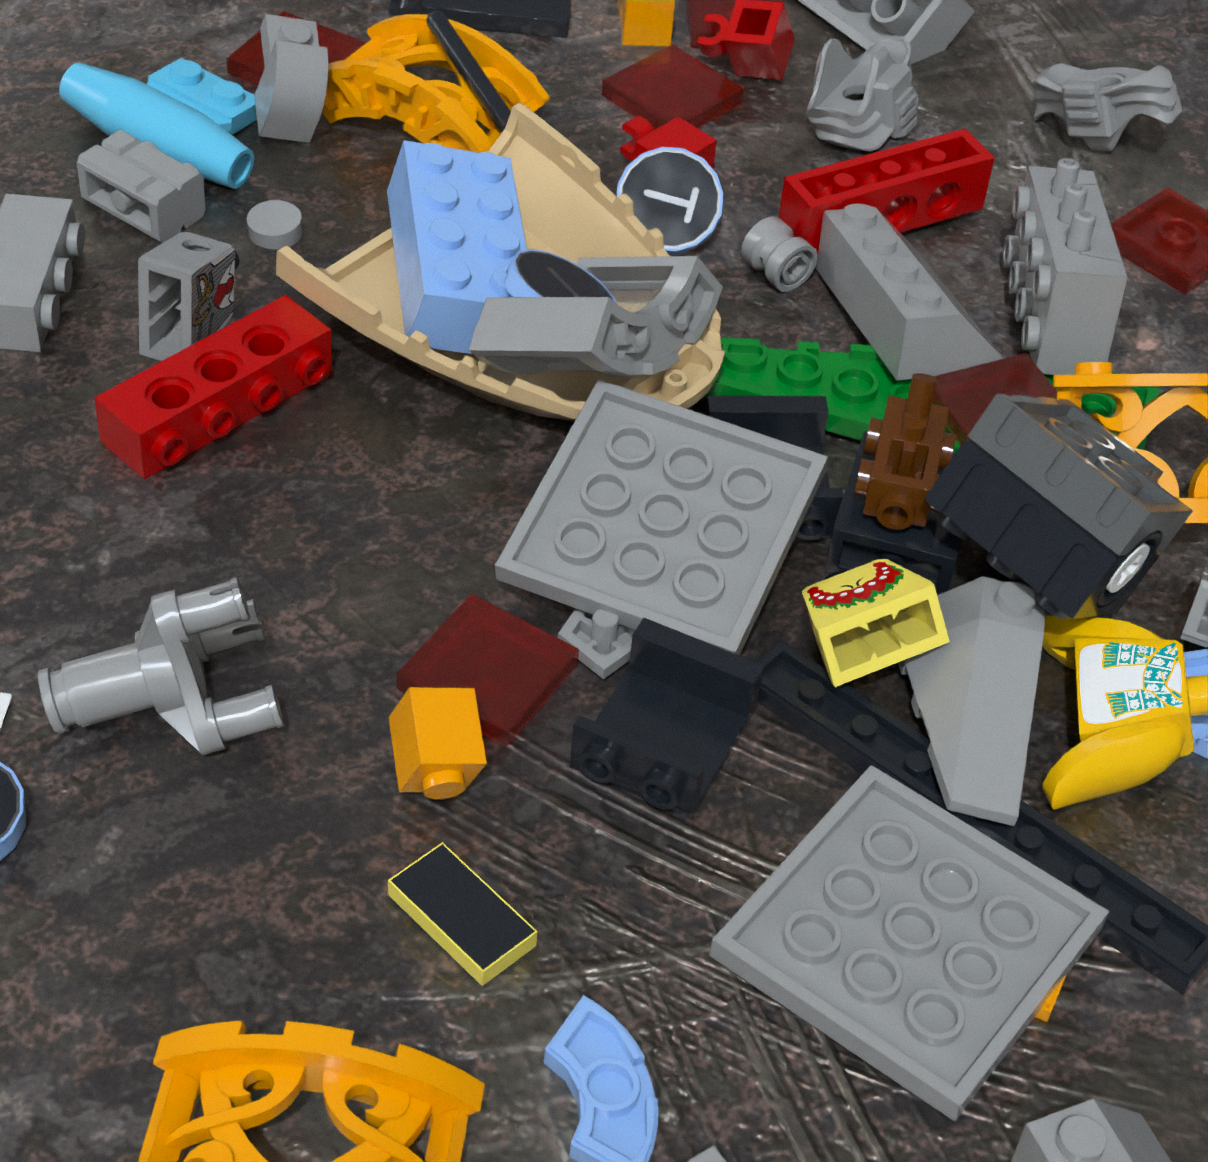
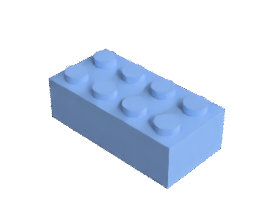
M403 140L387 189L404 332L408 337L416 330L428 336L431 349L472 354L469 351V347L486 297H511L504 281L508 275L506 271L516 253L527 249L511 158L498 156L490 152L478 153L448 148L436 143L424 144Z

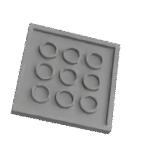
M598 379L495 564L496 579L590 614H594L598 609L616 614L619 617L618 624L636 630L643 618H647L740 655L827 470L828 456Z
M870 765L716 934L711 942L709 956L955 1122L1038 1014L1057 985L1070 972L1102 930L1109 911Z

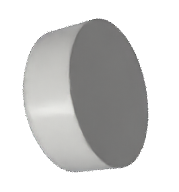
M283 200L264 201L255 205L247 214L249 238L260 247L267 249H281L284 246L290 247L296 244L303 235L301 212L290 202Z

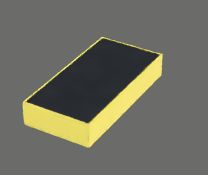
M443 842L388 880V895L481 986H484L537 946L538 931Z

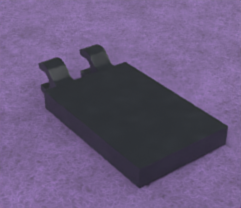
M390 0L389 13L395 16L407 14L429 15L432 11H440L447 19L462 23L472 29L566 38L570 0Z

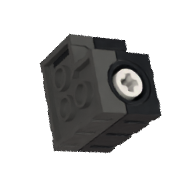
M1006 394L995 395L967 437L970 439L964 440L924 498L925 501L940 512L937 519L945 529L964 540H969L970 538L975 540L988 551L985 558L993 568L1011 579L1017 580L1019 577L1037 591L1034 597L1037 603L1050 614L1063 620L1118 613L1161 555L1158 552L1165 550L1193 512L1191 508L1157 483L1163 474L1162 470L1070 400H1055L1048 397L1032 398L1031 396L1022 395L1007 396Z

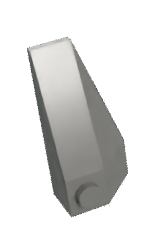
M983 576L937 595L950 642L898 662L901 675H908L914 691L911 704L916 718H923L930 738L927 752L947 810L1015 826L1019 815L1045 627V609L1034 598L1037 591L1018 582H1004Z

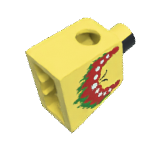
M877 559L846 572H833L826 576L823 581L807 586L802 591L815 639L830 681L834 687L950 642L934 584L930 580L888 559Z

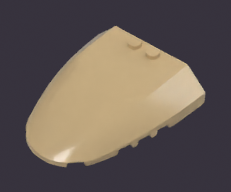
M519 102L511 108V114L506 127L489 152L511 158L527 249L547 251L566 258L577 264L579 258L670 256L664 249V237L660 230L655 228L648 231L634 215L631 198L625 193L616 197L601 182L600 167L522 103ZM392 228L326 269L315 267L306 262L288 246H284L277 251L276 275L339 320L452 385L491 403L537 416L575 421L598 379L688 409L709 392L718 377L725 351L722 350L720 336L721 317L715 307L710 321L696 343H685L678 352L680 361L667 370L654 375L617 376L599 371L547 370L534 374L507 373L487 365L473 354L431 349L428 336L417 330L410 337L405 335ZM655 297L614 298L617 305L633 313L647 306Z

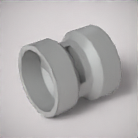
M769 216L760 220L747 233L742 243L741 254L743 259L756 270L765 271L767 280L782 292H789L801 286L812 274L817 264V250L802 237H794L792 228L777 216Z

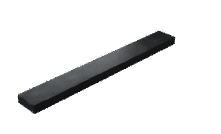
M781 639L755 661L764 665L758 698L759 704L859 773L863 774L870 765L876 767L1107 909L1109 914L1097 937L1171 988L1184 995L1207 968L1208 925L1022 800L1020 801L1019 815L1015 826L947 810L927 752L930 744L928 737L849 684L844 683L834 687L825 668Z

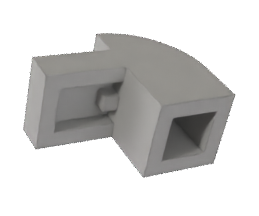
M265 14L260 27L265 69L254 95L259 136L310 143L319 122L326 96L327 47L319 46L316 21Z

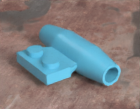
M182 58L149 75L147 84L135 78L80 62L71 65L61 79L59 87L61 99L106 135L110 136L118 130H122L141 142L149 141L162 153L181 163L192 164L203 175V180L236 189L248 179L254 165V153L232 135L255 122L257 116L254 94L244 90L239 84L226 81L202 69L199 64Z

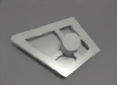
M575 609L558 633V644L602 679H605L630 660L632 634L635 630L618 624V615L598 609L594 614Z

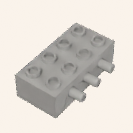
M1069 158L1060 159L1057 168L1028 166L1025 185L1016 186L1013 196L1012 216L1013 219H1018L1015 235H1007L1003 247V267L1010 268L1009 293L1017 295L1015 319L1017 322H1023L1022 349L1030 351L1034 372L1037 374L1075 375V363L1108 362L1127 281V274L1094 171L1079 170L1080 164L1076 160Z

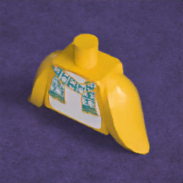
M1045 616L1042 647L1059 662L1076 670L1079 735L1081 740L1079 744L1059 759L1050 769L1043 782L1042 790L1054 810L1116 794L1142 785L1164 772L1179 757L1187 756L1195 749L1191 716L1208 715V675L1187 677L1183 644L1177 640H1166L1151 630L1127 621L1096 617L1068 618L1063 620L1056 616Z

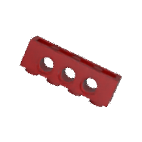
M964 128L784 177L778 218L792 228L794 237H802L817 250V254L825 210L844 209L850 204H865L876 207L901 233L983 209L995 157Z
M284 295L94 397L100 442L145 480L332 374L331 329L287 295Z

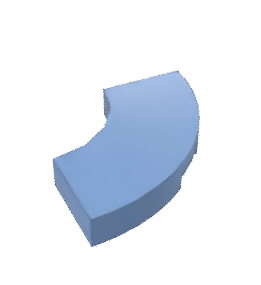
M585 995L582 996L545 1048L544 1064L566 1082L578 1105L579 1124L570 1143L569 1157L577 1162H651L658 1128V1100L655 1098L652 1081L644 1064L645 1057L627 1029L612 1014Z

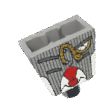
M180 232L138 259L140 355L163 361L225 327L234 311V273L239 267L240 262L237 252L230 244L190 232Z

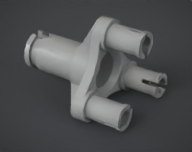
M238 577L179 595L177 590L174 589L151 596V602L140 631L135 632V643L62 663L60 670L53 671V669L50 670V667L38 670L40 694L55 733L61 734L70 731V726L74 724L85 727L155 707L158 714L203 756L226 749L227 741L274 727L280 728L285 726L279 700L272 685L216 703L212 697L208 696L203 663L210 660L209 654L256 640H265L264 628L260 615L257 616L258 608L255 600L250 599L246 602Z

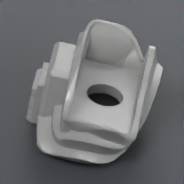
M830 38L825 43L817 59L814 90L806 110L807 117L814 125L818 138L834 146L872 152L879 149L889 137L897 139L898 137L907 136L917 125L915 114L919 105L918 95L911 84L913 76L910 64V43L900 39L882 38L855 59H852L844 51L838 39ZM851 94H864L862 100L845 98Z
M1061 63L1047 67L1031 84L1035 90L1032 104L1036 108L1033 120L1038 121L1047 113H1056L1066 122L1067 132L1070 137L1082 138L1088 147L1095 151L1113 150L1123 131L1134 127L1141 115L1152 117L1168 125L1182 112L1181 100L1177 93L1176 84L1172 80L1171 72L1162 65H1157L1149 71L1127 67L1084 70Z

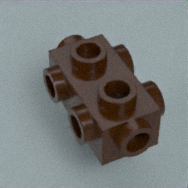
M915 373L912 375L907 399L888 396L883 420L871 417L863 453L875 456V460L862 458L854 495L866 498L863 514L877 517L883 526L894 530L905 529L911 524L925 527L929 511L940 513L925 501L924 498L940 476V474H937L938 469L944 470L952 459L956 435L945 433L949 407L932 404L937 379L928 374Z

